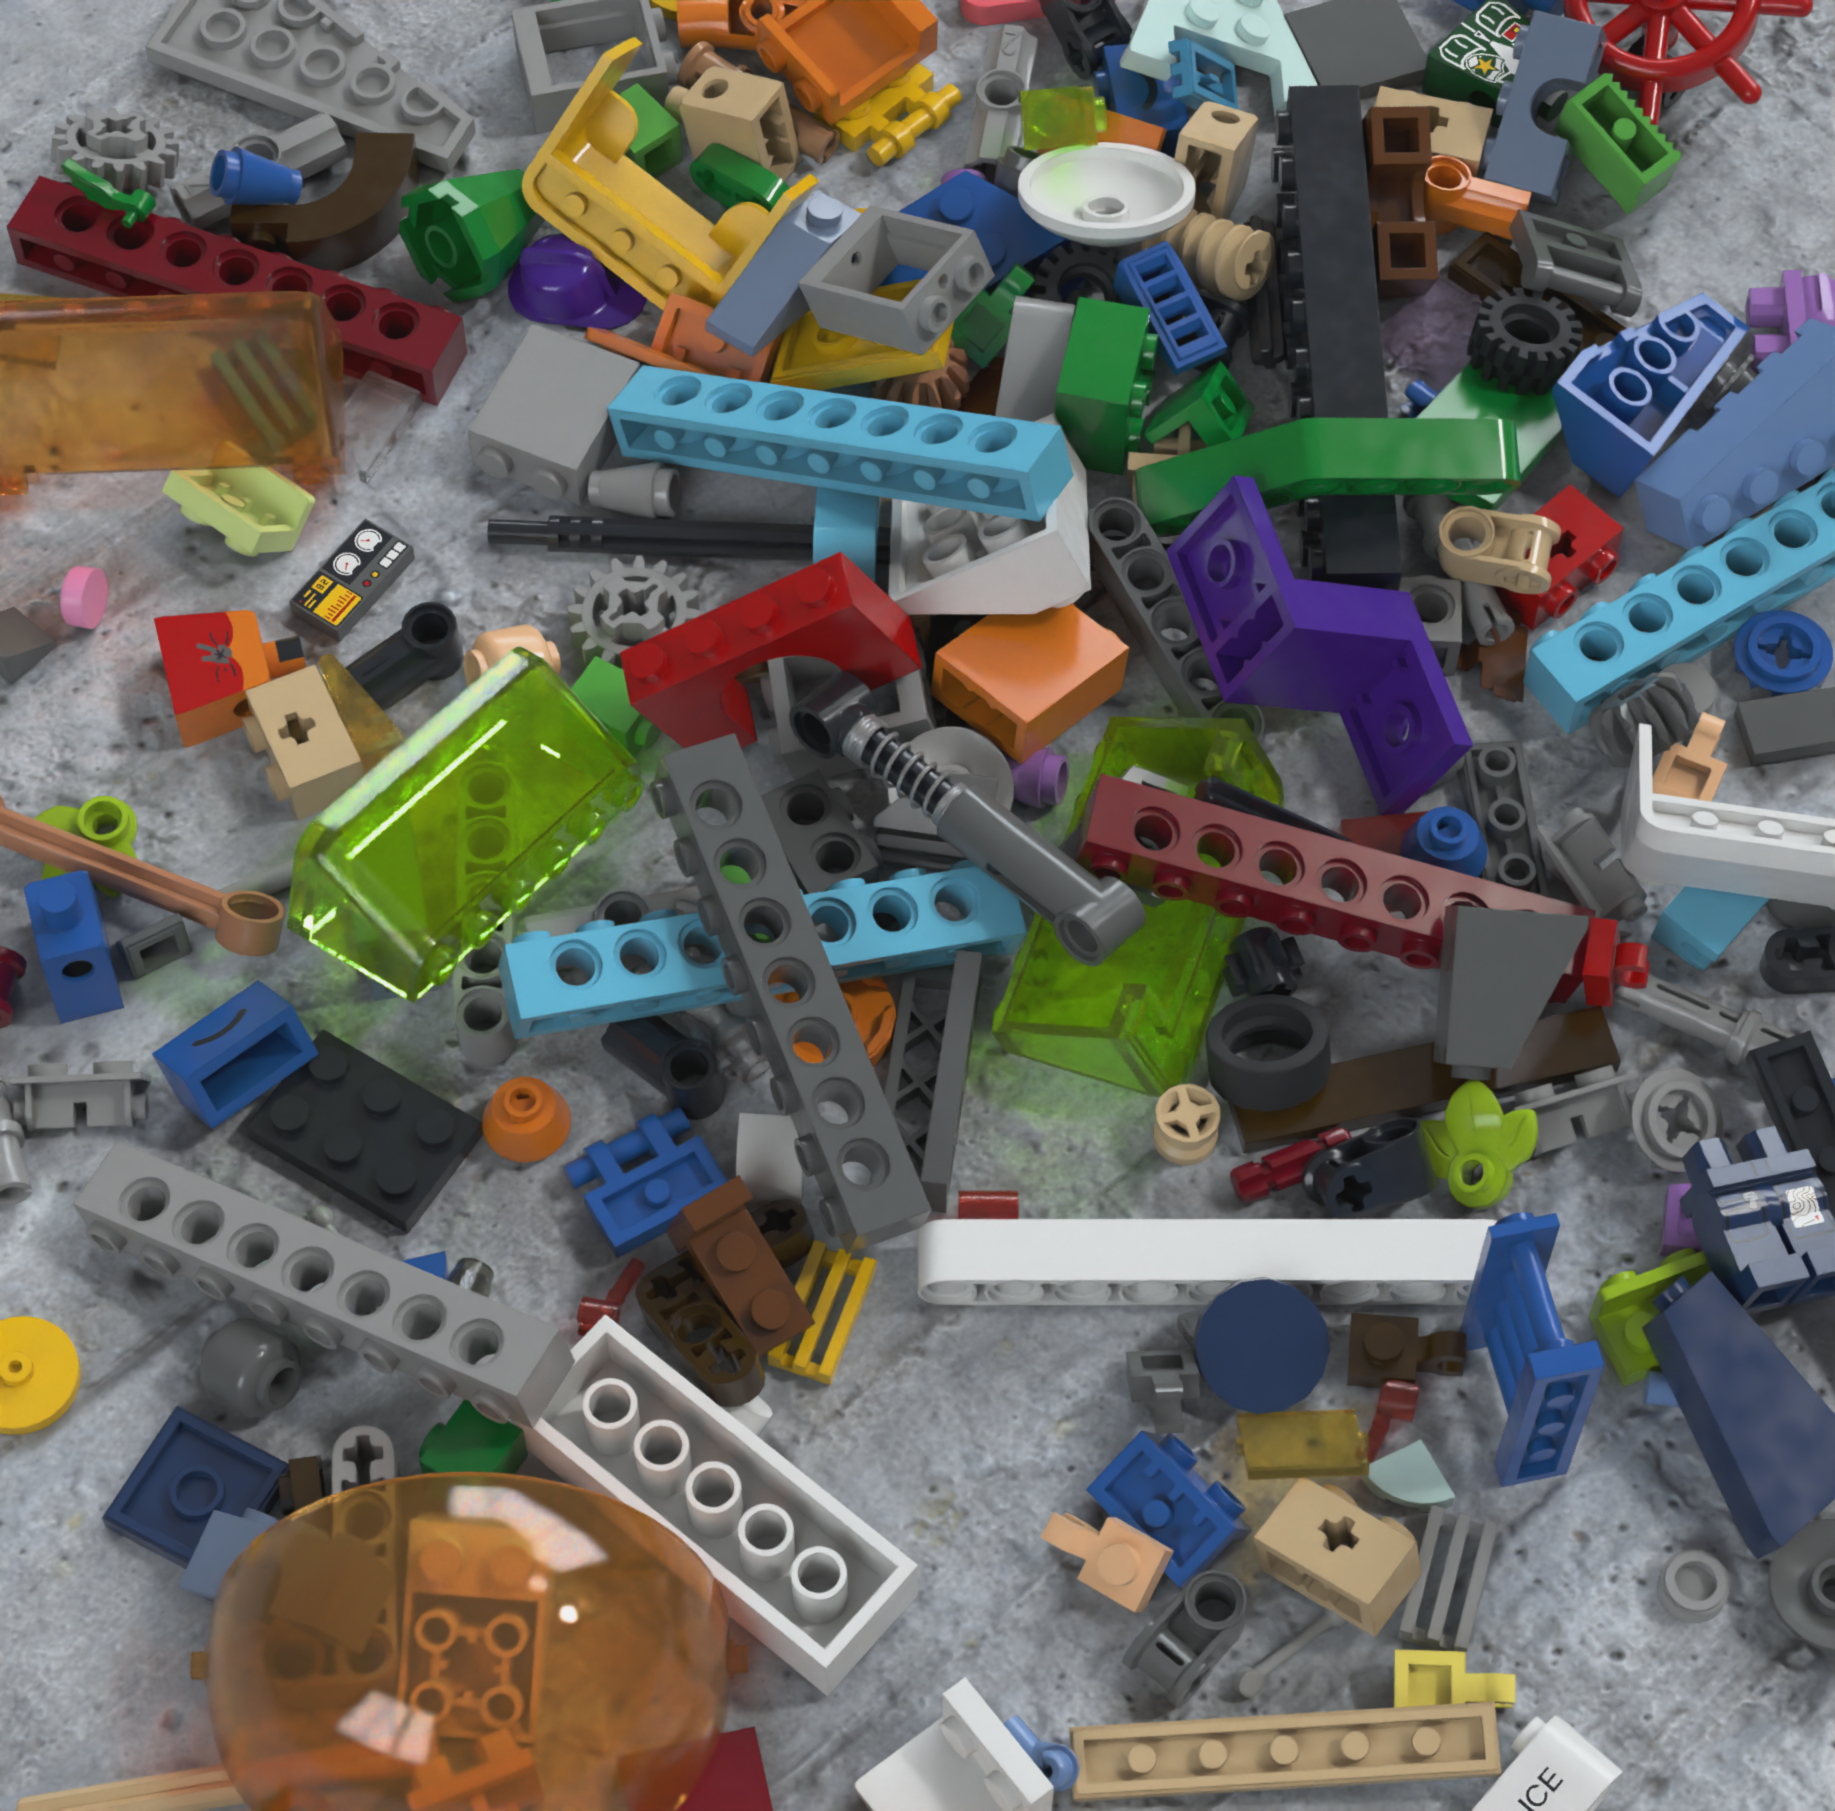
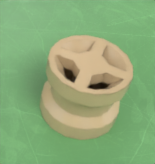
M1179 1084L1169 1088L1160 1096L1155 1108V1123L1153 1125V1143L1160 1155L1169 1162L1178 1165H1195L1206 1160L1213 1153L1218 1141V1127L1221 1119L1220 1106L1215 1096L1205 1088L1194 1084ZM1177 1125L1186 1129L1187 1135L1177 1130Z

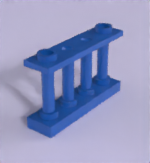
M1528 1212L1515 1213L1500 1219L1493 1226H1488L1459 1331L1466 1333V1351L1484 1347L1488 1348L1508 1414L1494 1460L1501 1487L1567 1474L1605 1367L1597 1340L1574 1344L1573 1340L1565 1339L1545 1275L1560 1228L1556 1213L1534 1217L1532 1213Z

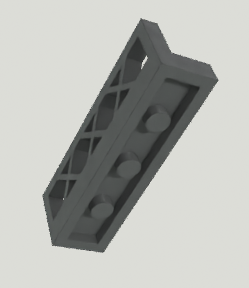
M956 950L953 971L927 968L904 972L884 1095L908 1153L922 1168L920 1183L933 1212L946 1213L981 989L982 953ZM916 987L950 991L947 1009L931 1020H928L914 1004ZM912 1020L918 1028L909 1034L910 1022ZM942 1028H944L943 1037L938 1032ZM928 1038L940 1053L939 1065L922 1077H919L904 1060L905 1053ZM903 1076V1078L908 1082L909 1085L901 1091H899L901 1078ZM935 1084V1090L933 1094L929 1088ZM919 1095L931 1110L930 1122L910 1136L895 1118L896 1110ZM926 1142V1147H925V1152H924V1151L921 1149L920 1145H922L923 1143ZM872 1174L870 1178V1184L873 1183Z

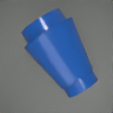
M238 146L234 147L231 151L219 150L214 158L210 173V190L213 196L223 198L226 205H295L301 194L302 175L299 170L290 169L287 166Z

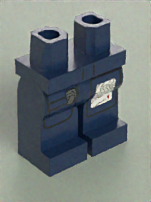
M1775 1126L1756 1129L1746 1134L1739 1141L1736 1148L1743 1161L1741 1163L1733 1164L1723 1140L1719 1139V1137L1698 1141L1693 1144L1682 1158L1692 1186L1679 1202L1686 1217L1692 1218L1696 1236L1710 1270L1748 1314L1783 1307L1786 1302L1789 1305L1834 1296L1835 1220L1829 1210L1828 1196L1824 1185L1812 1173L1816 1164L1809 1150L1789 1152Z

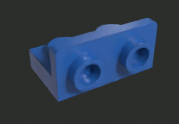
M1141 1430L1088 1486L1086 1491L1111 1517L1122 1520L1174 1550L1164 1572L1179 1588H1185L1191 1579L1203 1572L1234 1539L1243 1541L1253 1530L1240 1517L1246 1510L1243 1503L1222 1483L1215 1481L1210 1486L1193 1469L1199 1459L1184 1442L1172 1433H1168L1163 1438L1159 1434Z

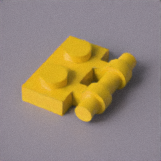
M918 63L832 126L817 110L814 112V119L832 130H837L841 134L840 142L854 153L868 141H873L874 144L867 149V155L876 166L882 167L893 157L900 159L915 147V139L928 128L936 130L950 119V110L962 101V95L958 88L951 83L946 84L936 93L932 92L934 74ZM905 111L909 113L901 122L895 120Z

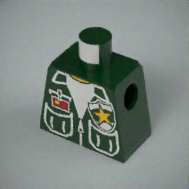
M1486 0L1428 53L1422 92L1432 97L1456 102H1467L1476 106L1493 109L1490 126L1499 128L1502 116L1496 114L1499 93L1505 81L1513 82L1519 63V60L1513 59L1515 40L1521 25L1530 26L1531 22L1506 0ZM1561 90L1548 96L1541 104L1537 115L1547 122L1554 120L1563 109L1568 93Z

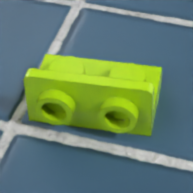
M1694 1248L1682 1249L1665 1258L1658 1268L1636 1275L1634 1271H1624L1610 1277L1600 1285L1588 1318L1623 1386L1645 1379L1647 1371L1663 1372L1642 1327L1659 1313V1310L1653 1305L1652 1301L1672 1283L1683 1276L1692 1285L1711 1271L1703 1251L1697 1253Z

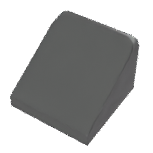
M15 607L0 611V675L13 684L57 647L56 640Z
M179 913L173 914L116 941L117 948L134 979L180 959L192 951L183 919Z

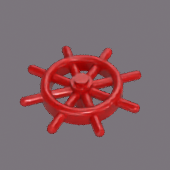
M1563 0L1565 18L1594 25L1595 23L1589 12L1587 2L1630 5L1602 26L1607 42L1597 73L1600 75L1604 73L1613 74L1612 82H1620L1622 87L1639 91L1637 107L1643 108L1642 116L1651 117L1650 124L1652 125L1659 124L1662 93L1691 89L1717 76L1726 83L1743 103L1748 105L1757 103L1761 99L1762 89L1737 59L1748 46L1755 32L1759 15L1802 18L1808 16L1813 10L1812 0ZM1691 10L1731 12L1733 15L1724 30L1715 37ZM1640 26L1642 27L1641 36L1646 34L1643 57L1629 53L1616 46V44ZM1678 32L1696 50L1683 56L1666 58L1667 51L1673 48L1678 40Z

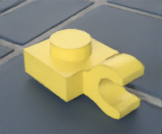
M1399 1649L1394 1651L1393 1708L1495 1701V1709H1513V1704H1515V1674L1466 1673V1652Z

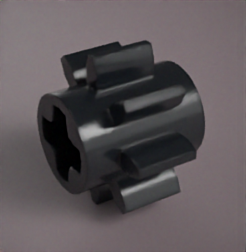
M1257 927L1243 932L1231 942L1230 950L1232 954L1224 956L1227 967L1222 972L1233 998L1247 993L1248 997L1266 994L1292 996L1297 990L1295 980L1303 977L1300 967L1305 964V961L1294 936L1281 941L1278 933L1273 928Z

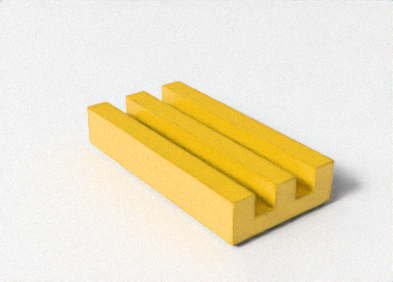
M814 1240L796 1283L795 1290L804 1305L807 1306L822 1267L831 1269L812 1314L815 1324L806 1330L796 1356L787 1354L793 1341L792 1338L770 1351L767 1359L768 1365L831 1385L876 1274L877 1260L864 1256L863 1261L852 1258V1253L846 1254L845 1249L839 1248L838 1252L827 1249L826 1243ZM845 1274L856 1277L821 1365L810 1362Z

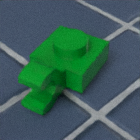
M1016 262L991 294L982 289L954 320L951 333L954 345L964 349L965 354L983 369L1008 341L1012 318L1010 310L1014 306L1016 296H1022L1035 281V276L1019 262Z

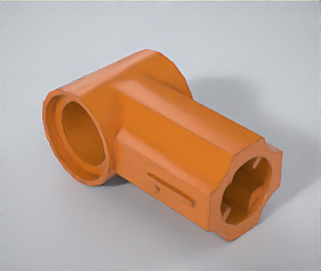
M1444 155L1432 156V164L1427 170L1424 182L1425 220L1435 221L1436 234L1450 233L1460 226L1482 233L1489 232L1493 236L1513 241L1509 227L1519 209L1528 210L1532 192L1472 177L1468 166L1454 157Z

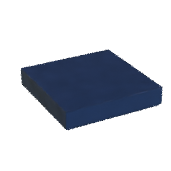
M176 1406L103 1515L102 1520L105 1527L187 1569L213 1510L242 1517L245 1509L251 1508L269 1515L280 1498L279 1475L290 1473L289 1463Z

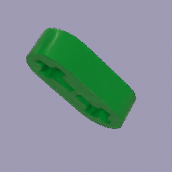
M719 143L708 145L690 164L689 168L691 178L697 187L707 196L728 208L741 202H752L761 205L771 212L782 194L790 189L773 172Z

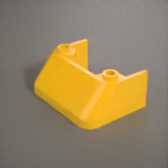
M633 36L602 54L526 169L522 179L523 196L527 204L537 214L576 244L589 249L595 259L662 311H664L670 292L716 308L781 219L808 198L819 180L812 174L807 175L782 194L771 212L759 204L741 202L729 208L716 225L710 222L625 156L637 136L638 118L633 107L612 89L643 44Z

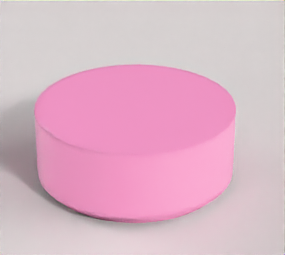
M77 565L67 573L61 589L60 609L63 619L69 626L94 629L100 623L108 598L107 578L102 569Z

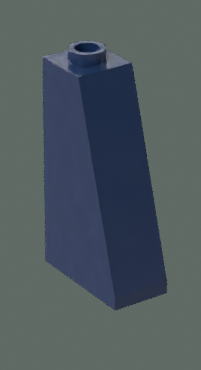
M1712 1271L1692 1285L1681 1276L1652 1301L1653 1305L1659 1310V1313L1642 1327V1330L1748 1549L1758 1560L1781 1548L1835 1499V1413Z

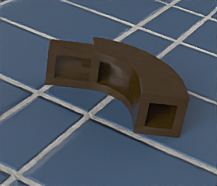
M356 132L354 160L351 171L345 181L334 192L319 200L298 205H232L230 214L232 236L243 244L270 253L280 252L286 254L296 262L323 271L334 270L340 272L366 261L386 247L399 234L400 220L408 216L409 207L401 209V199L403 195L419 186L420 175L414 133Z

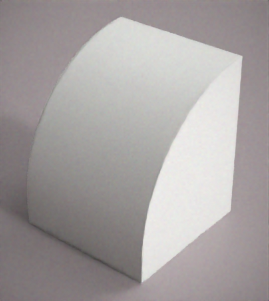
M739 1113L736 1176L740 1175L753 1197L746 1208H760L772 1201L783 1199L797 1201L803 1205L805 1174L795 1152L794 1141L799 1136L791 1116Z

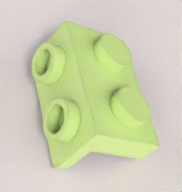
M220 440L206 469L171 470L162 489L164 494L181 505L180 512L185 517L196 523L214 527L226 536L224 542L231 549L251 557H256L259 553L293 551L315 503V499L311 494L231 440Z

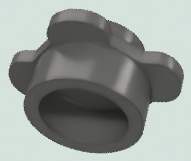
M1751 353L1739 366L1729 359L1706 386V388L1714 393V396L1704 406L1707 412L1730 391L1739 394L1758 376L1748 367L1755 358Z

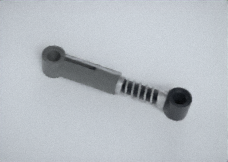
M837 672L792 707L789 713L790 725L797 739L809 752L824 759H829L839 754L841 757L847 756L861 768L870 767V773L873 778H883L886 788H896L897 796L900 799L909 798L910 806L913 809L922 808L923 817L926 819L932 818V824L937 827V836L1052 924L1059 942L1077 961L1092 967L1100 965L1144 925L1145 911L1135 892L1124 882L1110 876L1097 879L978 786L967 787L962 782L954 785L950 782L951 775L949 772L943 774L937 772L936 762L930 764L924 762L923 752L916 754L911 752L910 742L903 744L898 742V732L888 734V725L878 718V705L873 694L858 677L849 672Z

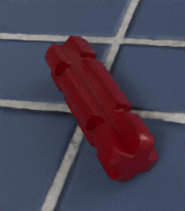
M1335 1127L1318 1134L1317 1141H1310L1308 1138L1261 1157L1260 1164L1258 1162L1254 1164L1251 1161L1233 1168L1230 1172L1233 1190L1240 1201L1251 1203L1268 1196L1270 1193L1269 1189L1271 1188L1281 1191L1301 1183L1304 1165L1313 1154L1349 1140L1352 1136L1347 1129Z

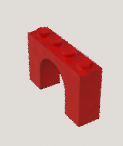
M842 552L836 553L620 652L630 705L684 749L732 733L736 734L741 748L758 741L748 691L734 678L740 672L758 663L788 656L817 657L835 664L843 672H849L858 677L870 691L922 668L910 616Z

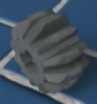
M1652 672L1645 678L1635 679L1624 688L1617 689L1616 693L1601 700L1600 705L1592 710L1588 720L1593 732V740L1601 754L1606 755L1613 767L1630 766L1639 723L1652 725L1653 759L1661 752L1670 750L1671 746L1686 739L1688 733L1695 729L1699 718L1694 707V699L1685 683H1681L1674 672Z

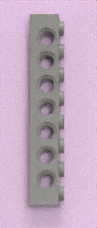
M118 1140L73 1203L88 1227L85 1232L86 1236L104 1251L118 1255L121 1250H125L138 1256L145 1266L163 1277L172 1278L175 1273L187 1277L202 1292L218 1301L225 1302L229 1296L246 1303L255 1315L268 1323L281 1325L285 1320L299 1326L310 1339L325 1348L335 1350L340 1344L354 1350L365 1363L374 1369L386 1374H392L394 1369L413 1376L423 1389L443 1399H448L451 1394L457 1395L470 1401L472 1406L483 1416L500 1424H505L508 1419H511L533 1429L575 1363V1359L558 1327ZM268 1260L263 1265L256 1267L259 1263ZM320 1283H324V1284H323L322 1286H320L319 1288H317V1289H315V1290H313V1291H310L314 1286H316V1285H318V1284H320ZM380 1306L375 1312L365 1315L370 1309ZM437 1330L431 1337L419 1340L426 1333ZM495 1354L486 1363L475 1365L481 1358Z

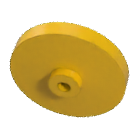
M29 1316L0 1320V1433L22 1435L36 1432L57 1421L72 1405L81 1383L80 1360L70 1338L53 1323Z

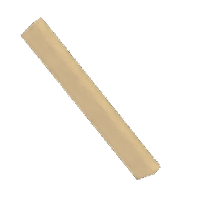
M1495 1701L1069 1727L1070 1748L1077 1756L1080 1766L1079 1777L1073 1785L1074 1802L1500 1777L1501 1775Z

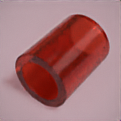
M958 1190V1219H1019L1018 1190Z

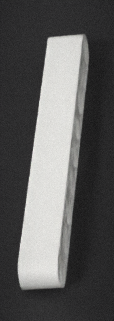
M935 1220L922 1225L917 1231V1294L925 1302L936 1305H1207L1225 1287L1238 1280L1267 1277L1293 1285L1310 1298L1315 1305H1467L1488 1226L1495 1225L1497 1220Z

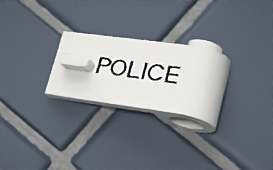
M1559 1715L1554 1716L1547 1723L1536 1716L1521 1731L1510 1747L1518 1756L1471 1811H1596L1618 1784L1624 1771Z

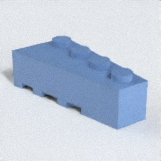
M1809 318L1795 331L1798 339L1782 354L1773 351L1756 367L1760 374L1739 394L1730 391L1714 405L1716 411L1700 430L1696 431L1690 428L1634 479L1648 532L1690 550L1707 543L1730 529L1738 521L1754 515L1779 500L1788 492L1799 488L1833 467L1835 461L1834 326Z

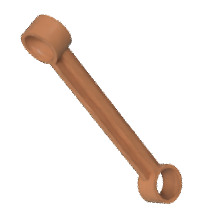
M0 795V846L69 873L79 870L88 871L92 882L171 913H179L181 917L215 929L217 942L225 949L234 953L247 956H264L277 950L285 916V908L277 899L255 891L242 890L228 894L7 809Z

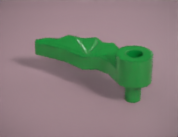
M69 157L61 165L63 171L71 178L72 185L81 190L89 200L98 202L106 209L124 210L126 215L121 220V223L126 228H131L136 221L144 222L156 206L155 199L148 192L135 189L131 195L124 194L114 189L108 181L89 172Z

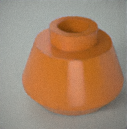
M517 1077L502 1084L486 1104L482 1115V1130L490 1148L501 1157L520 1163L536 1162L551 1156L565 1143L571 1129V1113L565 1098L556 1089L534 1077Z

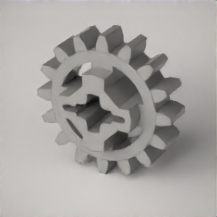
M109 108L106 114L100 110L87 109L85 118L70 114L67 115L66 124L57 123L55 125V133L52 135L51 162L56 163V172L58 174H66L61 165L69 157L89 172L108 181L114 189L122 193L123 189L133 192L135 189L145 191L146 184L162 188L164 187V178H175L176 167H178L179 140L174 139V130L172 128L160 129L159 119L146 120L137 111L119 114L116 108Z
M636 556L631 568H624L617 558L612 559L611 573L607 575L593 568L589 571L591 588L576 585L574 588L575 604L568 606L573 648L582 649L583 663L588 666L593 658L597 656L623 669L620 652L667 631L668 629L665 626L670 623V613L674 611L676 615L670 629L701 615L699 594L697 590H688L687 575L681 572L669 578L668 565L664 560L657 563L653 570L645 568L643 556ZM602 608L605 612L600 615L601 624L596 627L595 620Z

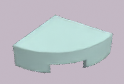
M1421 1439L1361 1468L1359 1477L1373 1494L1384 1501L1389 1499L1403 1506L1418 1508V1511L1430 1512L1432 1504L1447 1508L1454 1503V1493Z

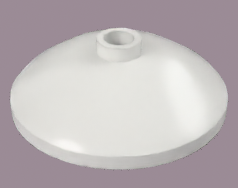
M1084 143L1049 151L1031 161L1019 176L1018 200L1023 210L1036 223L1054 234L1092 246H1123L1163 234L1183 220L1194 206L1195 181L1184 165L1156 150L1123 143Z

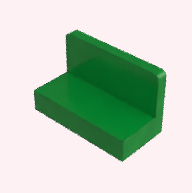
M1220 361L1167 396L1161 403L1144 436L1152 445L1189 421L1209 447L1241 437L1255 407Z

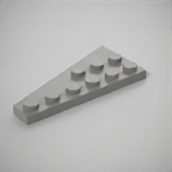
M178 0L145 46L148 61L304 120L321 112L323 114L328 113L336 123L341 134L355 139L356 132L414 133L419 163L446 173L451 172L476 134L474 118L427 81L418 82L402 70L400 61L388 51L383 50L380 53L367 43L362 31L322 0Z

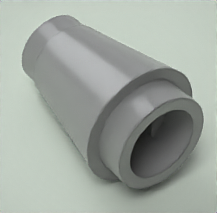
M663 462L605 469L604 471L593 470L588 483L589 502L591 506L602 507L644 519H663L664 516L674 517L679 510L681 501L680 474L676 468H666Z

